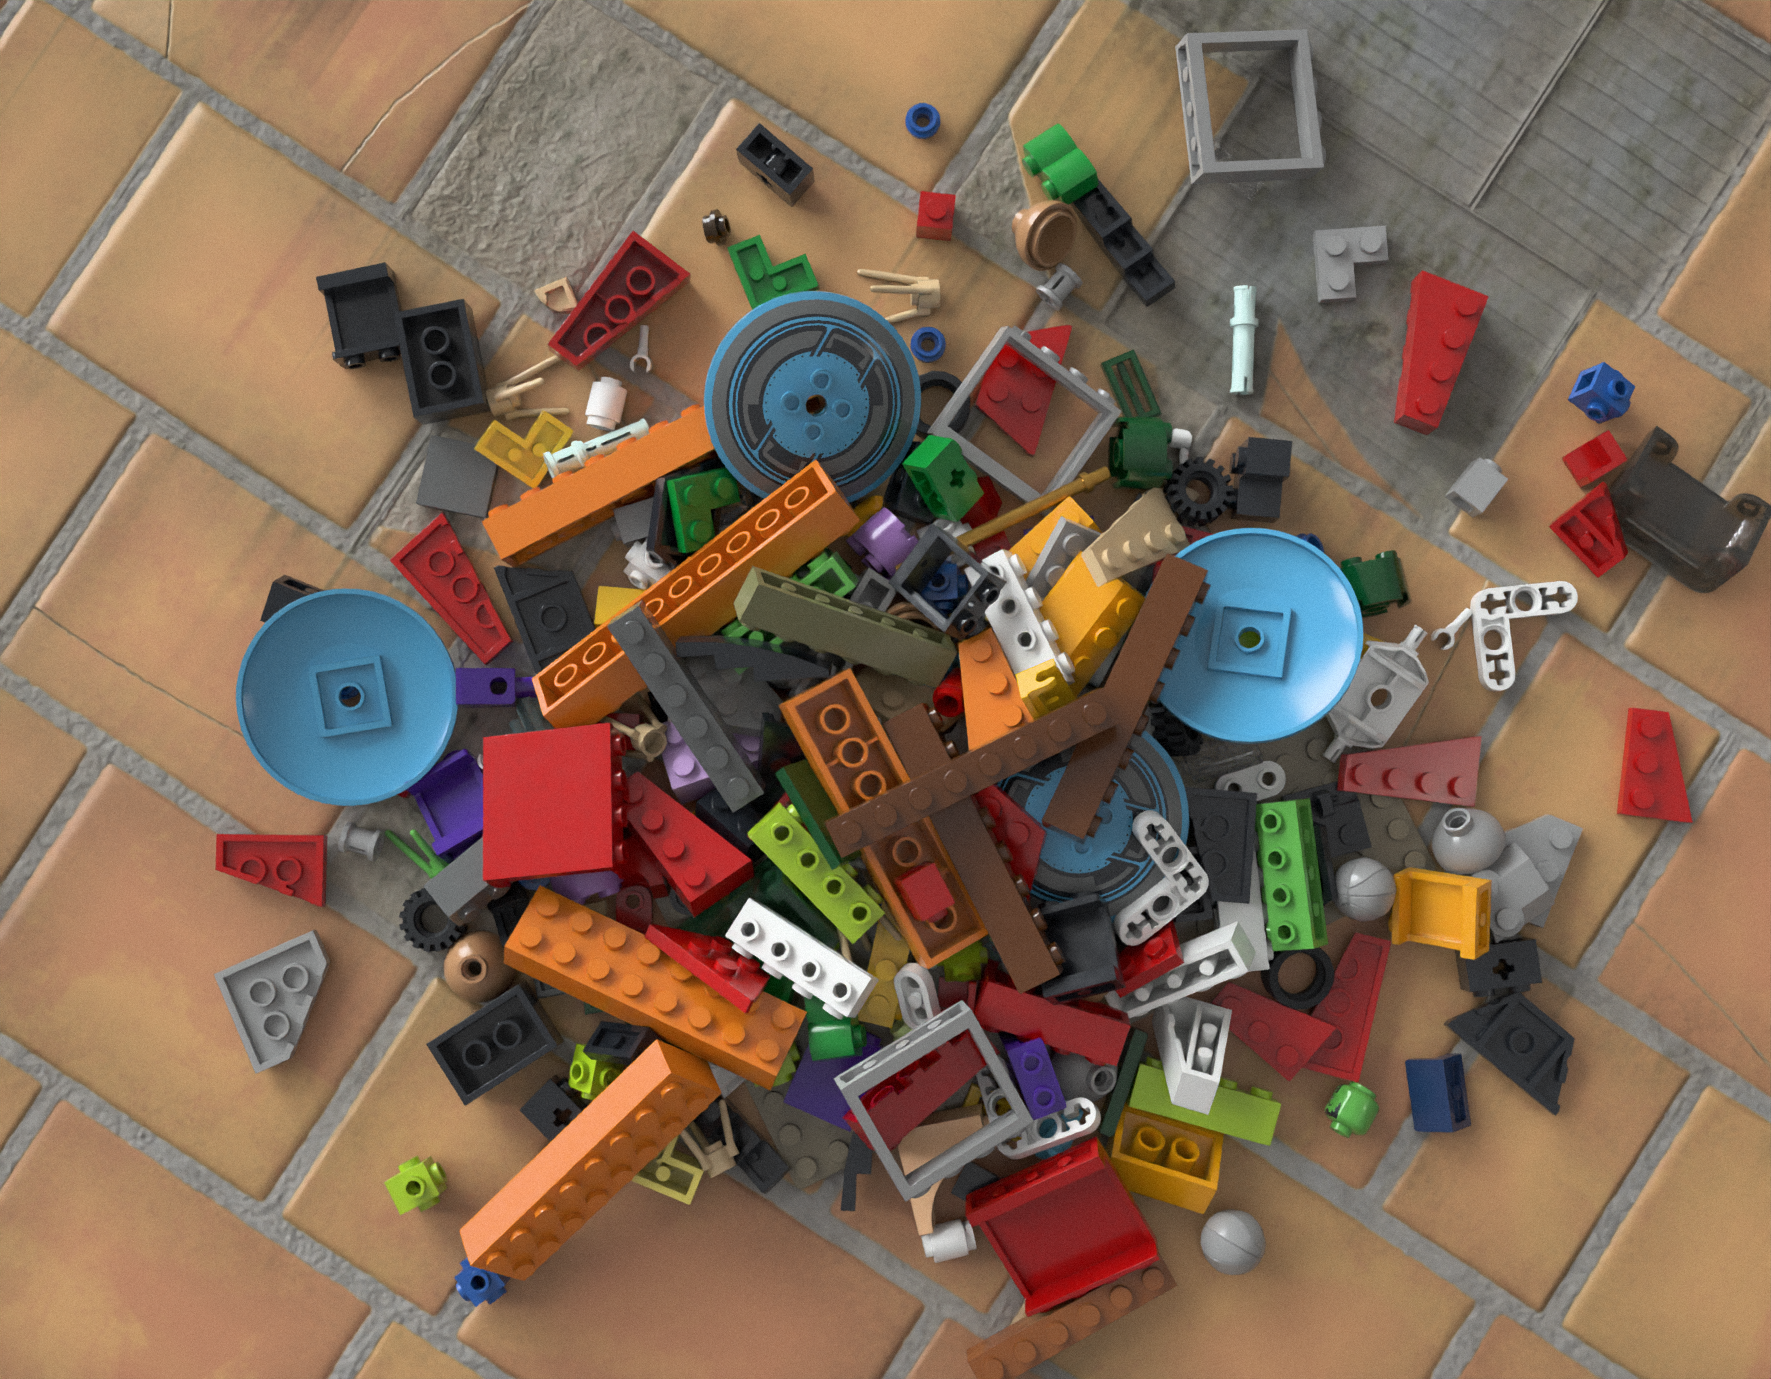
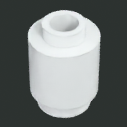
M601 377L600 382H593L585 413L588 417V426L611 432L615 430L616 424H620L627 390L621 387V381L609 377Z
M960 1219L936 1224L933 1233L921 1236L926 1258L933 1256L935 1263L969 1255V1251L977 1249L973 1229L968 1220L961 1222Z

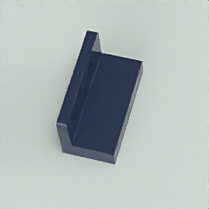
M1448 1053L1436 1058H1413L1406 1060L1405 1066L1415 1131L1453 1133L1471 1126L1461 1053Z

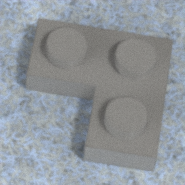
M1386 225L1315 230L1313 233L1318 303L1353 301L1356 298L1354 266L1386 264L1389 260Z

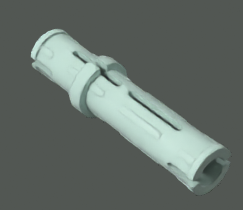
M1248 285L1234 287V318L1230 319V327L1233 328L1230 393L1237 395L1238 392H1240V395H1251L1254 391V334L1259 319L1255 318L1257 287L1250 286L1249 289Z

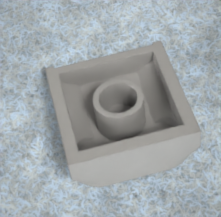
M1515 842L1505 847L1500 857L1486 869L1463 875L1492 880L1490 939L1494 943H1498L1506 937L1516 935L1525 924L1555 904L1549 887L1530 858Z

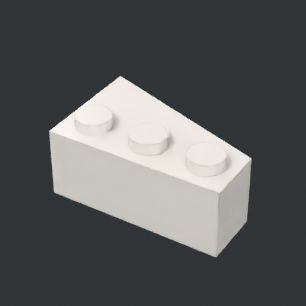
M1183 997L1175 1003L1164 1004L1155 1009L1152 1024L1172 1104L1209 1114L1220 1082L1232 1010L1189 997Z

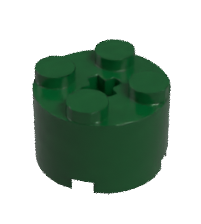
M1118 417L1112 427H1118L1116 437H1109L1108 468L1111 477H1117V482L1112 484L1113 488H1160L1163 480H1170L1172 477V460L1167 458V444H1170L1172 440L1171 423L1163 422L1161 418Z
M1395 550L1375 555V559L1362 562L1361 557H1353L1340 562V570L1346 576L1355 592L1362 619L1388 613L1387 608L1393 603H1397L1398 609L1411 603L1412 600L1401 558H1398Z

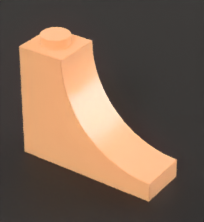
M983 1104L931 1113L910 1131L898 1145L905 1176L988 1125L990 1122L988 1115L984 1113ZM943 1179L933 1184L925 1195L910 1199L919 1235L934 1232L936 1222L935 1194Z

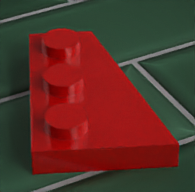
M1634 707L1628 708L1617 814L1693 823L1669 712Z
M216 834L215 870L277 890L291 897L300 898L311 904L326 907L328 835Z
M1228 982L1210 1003L1232 1010L1229 1030L1289 1082L1337 1028L1332 1024L1301 1011L1283 1006L1279 1002L1232 982Z

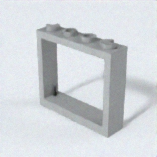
M1307 29L1187 33L1175 46L1191 184L1311 179L1324 168L1326 151L1325 147L1321 145L1320 137L1322 117L1316 105L1318 84L1312 72L1313 45L1309 42ZM1288 50L1301 158L1216 162L1203 53Z
M1014 325L1013 328L1004 326L999 329L927 433L955 440L962 449L961 454L966 462L984 475L989 476L991 480L1026 504L1072 482L1122 411L1114 405L1116 400L1110 397L1109 393L1100 388L1097 392L1086 384L1088 378L1072 367L1069 371L1058 363L1060 357L1045 346L1041 349L1037 348L1029 342L1032 338L1031 335ZM1005 344L1098 412L1094 421L1042 494L1038 493L948 427ZM1055 506L1039 513V515H1049Z
M962 1000L833 1078L905 1202L911 1198H919L925 1195L933 1184L943 1178H951L957 1175L965 1164L975 1158L979 1159L989 1155L997 1144L1007 1138L1012 1139L1021 1135L1026 1130V1126L1034 1122L974 1013ZM967 1029L1012 1110L904 1176L858 1096Z

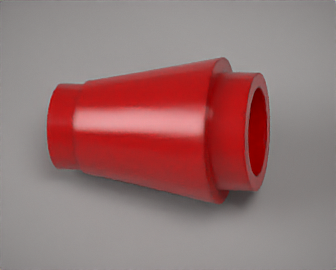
M961 668L952 669L932 695L934 706L945 717H955L965 711Z

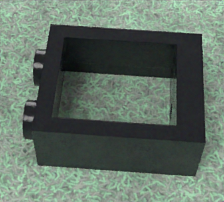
M932 523L888 583L944 633L963 641L976 628L979 618L989 605L998 599L1000 591L1007 581L951 533ZM953 551L981 576L949 617L928 599L922 591Z

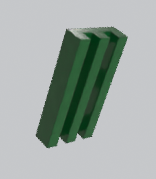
M1134 349L1101 363L1100 366L1116 403L1122 411V417L1133 416L1112 367L1115 365L1136 411V417L1161 416V410ZM1127 360L1130 362L1150 411L1146 413L1123 363Z

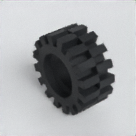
M1197 457L1194 461L1190 458L1183 464H1180L1172 473L1171 479L1166 481L1168 483L1164 486L1163 493H1167L1165 498L1168 504H1171L1173 513L1177 512L1179 514L1177 521L1182 523L1186 519L1188 520L1187 526L1191 527L1196 523L1201 527L1205 526L1208 522L1212 523L1227 509L1233 498L1229 496L1233 492V485H1227L1232 480L1230 475L1228 474L1223 477L1221 473L1225 468L1222 465L1217 469L1214 468L1215 460L1212 459L1203 463L1204 457ZM1199 480L1208 487L1210 499L1207 503L1197 504L1188 497L1186 485L1189 481Z
M1159 700L1157 704L1153 703L1155 706L1151 708V714L1154 716V719H1151V726L1155 728V731L1152 732L1153 738H1157L1158 743L1166 750L1170 757L1196 755L1197 752H1200V745H1203L1204 742L1201 733L1179 721Z
M425 888L410 895L411 898L405 900L402 905L405 908L399 915V918L403 920V924H399L400 930L405 931L406 935L404 938L406 941H412V946L416 949L422 948L426 952L441 951L450 948L464 932H467L468 925L466 923L459 927L449 918L445 928L438 933L425 929L421 920L423 911L430 905H438Z

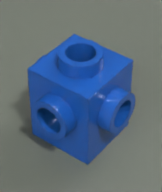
M1602 362L1580 372L1568 400L1582 410L1588 418L1600 424L1610 419L1621 417L1629 409L1631 404L1630 398L1635 385L1624 378L1619 371Z
M945 560L922 593L945 614H950L954 612L964 599V596L969 592L968 578L966 574L962 575L956 563L952 564L951 561ZM937 584H944L941 587H935Z
M467 1257L459 1263L462 1269L454 1278L458 1282L456 1288L465 1301L469 1302L471 1300L475 1307L485 1300L490 1305L507 1292L504 1286L511 1277L472 1267ZM478 1275L482 1276L485 1279V1285L480 1280Z

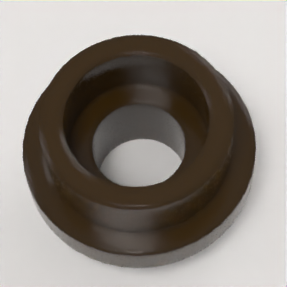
M718 209L711 210L710 215L703 216L702 220L706 240L709 244L725 245L726 237L731 235L729 220L726 215L722 216Z

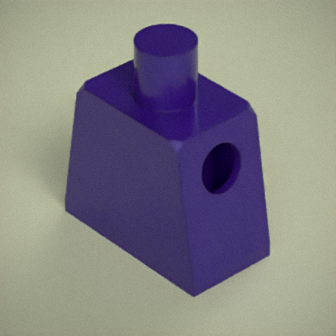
M456 668V705L459 708L516 707V698H537L532 682L533 677H515V668ZM494 682H505L507 690L504 694H493L491 686Z

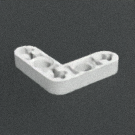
M1565 581L1496 587L1479 591L1473 596L1470 610L1473 613L1471 618L1478 678L1480 684L1485 689L1493 692L1506 690L1515 680L1509 619L1558 615L1572 610L1578 600L1577 591L1572 584ZM1557 588L1560 594H1566L1567 601L1562 602L1561 607H1559L1557 601L1542 603V597L1556 594ZM1521 591L1528 593L1532 597L1533 604L1528 611H1521L1515 604V597ZM1487 596L1492 602L1506 599V606L1494 608L1490 614L1487 609H1482L1480 604L1486 600ZM1489 630H1494L1501 636L1502 643L1497 650H1490L1484 644V636ZM1503 654L1504 659L1496 660L1497 670L1504 672L1505 678L1500 679L1499 685H1497L1495 679L1489 678V673L1495 671L1494 660L1487 662L1486 656L1493 657Z
M1153 810L1140 813L1134 819L1132 831L1165 878L1116 915L1113 929L1126 945L1131 946L1139 945L1146 941L1206 892L1209 885L1207 874L1174 829L1158 812ZM1151 823L1162 837L1158 841L1148 833L1146 828ZM1170 847H1178L1179 854L1175 861L1163 863L1162 856L1164 852ZM1183 869L1193 878L1194 883L1191 886L1187 885V881L1179 873ZM1160 896L1169 897L1168 906L1164 910L1159 912L1153 911V903ZM1144 910L1151 917L1148 921L1142 914ZM1132 921L1137 927L1133 932L1127 927Z
M998 1056L1000 1062L1002 1063L1005 1071L1007 1072L1010 1080L1012 1081L1015 1089L1018 1092L1014 1075L1009 1063H1007L1004 1059ZM986 1065L976 1074L989 1122L991 1123L1000 1117L995 1111V1106L998 1100L1005 1097L1001 1088L997 1089L995 1081L987 1076L991 1071L988 1065ZM1082 1097L1066 1101L1067 1106L1065 1109L1036 1119L1033 1123L1026 1126V1130L1019 1135L1022 1139L1017 1141L1018 1148L1015 1150L1006 1145L1007 1142L1011 1141L1008 1138L996 1146L1007 1157L1015 1160L1022 1159L1092 1133L1100 1124V1111L1088 1099ZM1080 1108L1091 1113L1085 1117L1086 1123L1083 1125L1078 1120L1067 1122L1066 1124L1070 1128L1069 1131L1066 1130V1124L1061 1118V1114H1064L1068 1120L1078 1117V1109ZM1046 1119H1054L1057 1123L1056 1133L1050 1138H1042L1039 1134L1041 1123Z

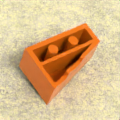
M989 628L959 643L969 750L1033 720L1021 699L1016 676L994 630Z

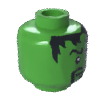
M1351 1081L1349 1085H1338L1324 1110L1327 1118L1332 1121L1330 1128L1346 1138H1349L1351 1134L1365 1135L1379 1112V1105L1375 1101L1376 1094L1354 1081Z

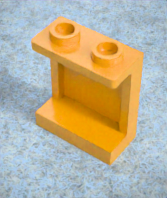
M1412 867L1394 874L1396 895L1388 922L1389 931L1392 933V944L1401 945L1406 941L1456 949L1460 950L1461 958L1472 960L1489 951L1492 880Z

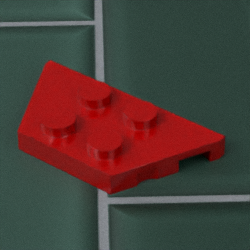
M1062 325L1028 331L1027 333L1032 337L1029 342L1039 349L1045 346L1060 357L1058 363L1061 365L1073 326ZM1005 344L985 372L975 407L996 423L998 428L1007 437L1010 436L1022 447L1028 456L1034 457L1056 381Z
M995 783L979 791L975 797L981 808L986 806L991 812L996 823V827L992 828L998 842L1004 840L1013 856V860L1009 864L1015 875L1021 874L1024 877L1031 892L1034 878L1038 872L1039 858L1045 844L1047 831L1033 816ZM1029 894L1026 897L1030 903L1031 897Z
M650 924L644 936L744 1013H749L753 1003L758 1000L771 977L759 968L760 964L755 959H748L732 948L733 943L723 937H713L656 924Z

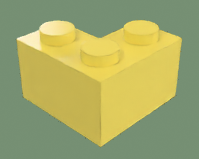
M678 1135L639 1171L631 1181L690 1205L704 1171L698 1159L675 1150L680 1135Z

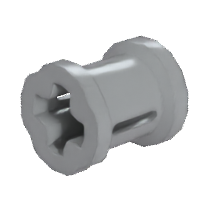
M1062 263L1056 266L1055 274L1044 286L1039 285L1036 289L1039 297L1057 311L1063 307L1062 302L1074 288H1080L1083 284L1078 275Z
M347 822L342 830L338 849L345 853L352 851L366 855L368 860L376 861L383 848L385 832L377 829L375 832L356 827V823Z

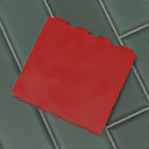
M611 723L483 737L484 882L495 888L511 887V881L606 871H612L618 876L624 875V864L628 862L629 853L627 844L623 841V827H627L628 814L625 805H623V791L627 789V776L624 769H622V756L626 755L627 747L624 735Z
M1097 1136L966 1195L965 1216L972 1227L977 1225L981 1227L1025 1299V1313L1027 1317L1039 1312H1047L1057 1304L1071 1298H1079L1089 1290L1103 1284H1111L1121 1276L1137 1269L1148 1268L1153 1262L1160 1260L1155 1234Z

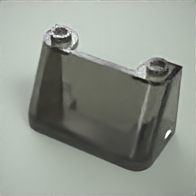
M1656 426L1645 436L1609 487L1622 534L1627 546L1684 586L1698 593H1710L1748 565L1771 518V505L1760 497L1748 493L1738 494L1731 500L1726 501L1672 463L1679 451V445L1670 434Z

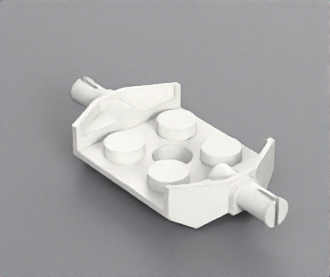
M1414 625L1406 639L1400 642V644L1366 641L1365 644L1369 648L1360 660L1356 675L1348 691L1332 711L1326 715L1332 730L1335 732V738L1322 754L1323 756L1336 763V760L1346 746L1350 748L1353 745L1366 748H1382L1429 683L1426 671L1417 658L1419 653L1415 651L1428 634L1426 631ZM1378 689H1386L1387 698L1385 702L1379 706H1373L1371 703L1372 694Z

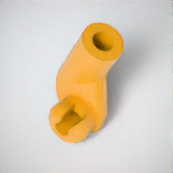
M873 495L855 507L854 511L860 521L848 533V538L877 511L881 510L883 504L882 496Z

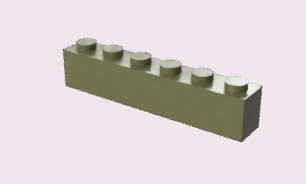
M752 566L733 603L739 622L750 630L760 631L762 629L774 633L783 641H797L808 645L818 653L825 654L830 652L839 655L851 664L858 665L862 663L873 667L881 674L888 676L895 674L904 677L916 686H923L925 684L937 688L957 654L950 636L946 633Z

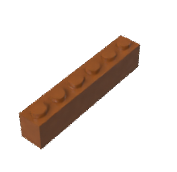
M1160 1253V1260L1153 1262L1148 1268L1137 1269L1121 1276L1111 1284H1103L1087 1291L1079 1298H1071L1057 1304L1047 1312H1039L1030 1317L1026 1316L967 1349V1362L976 1378L1014 1379L1178 1286Z

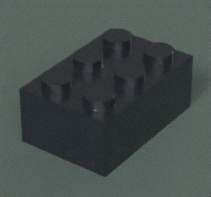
M464 299L393 313L413 417L422 425L490 412L491 409L486 396L488 387L473 310Z
M524 981L426 1045L466 1106L563 1043L564 1039L527 981Z

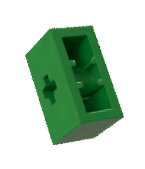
M929 435L902 464L933 516L958 522L981 498L984 492L977 482L978 477L976 473L968 466L961 454L962 449L960 445L951 438Z

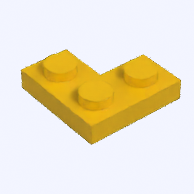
M546 411L541 412L524 439L498 421L493 420L474 447V450L533 489L539 485L548 471L543 453L549 451L553 454L562 450L574 430Z

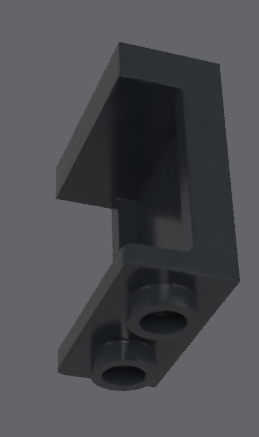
M386 262L316 277L318 290L325 296L335 347L332 357L341 367L345 366V369H358L365 367L367 361L379 359L380 362H392L401 358L393 313L400 312L402 309L394 271Z
M1086 891L1074 895L1073 900L1062 903L1047 901L1037 906L1047 922L1048 928L1044 932L1050 944L1056 942L1065 958V962L1061 964L1064 969L1062 973L1041 984L1043 996L1047 1001L1055 1006L1126 988L1108 903L1100 894Z
M601 1021L584 1047L583 1052L591 1060L624 1064L628 1067L656 1039L662 1040L650 1027Z

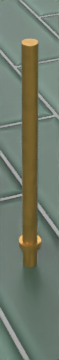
M1104 466L1089 474L1083 472L1077 475L1078 479L955 538L968 548L1062 503L1068 496L1072 498L1082 492L1085 494L1093 492L1095 486L1111 479L1110 471ZM900 563V564H898V565L895 566V570H896V571L898 570V568L901 566L902 563Z

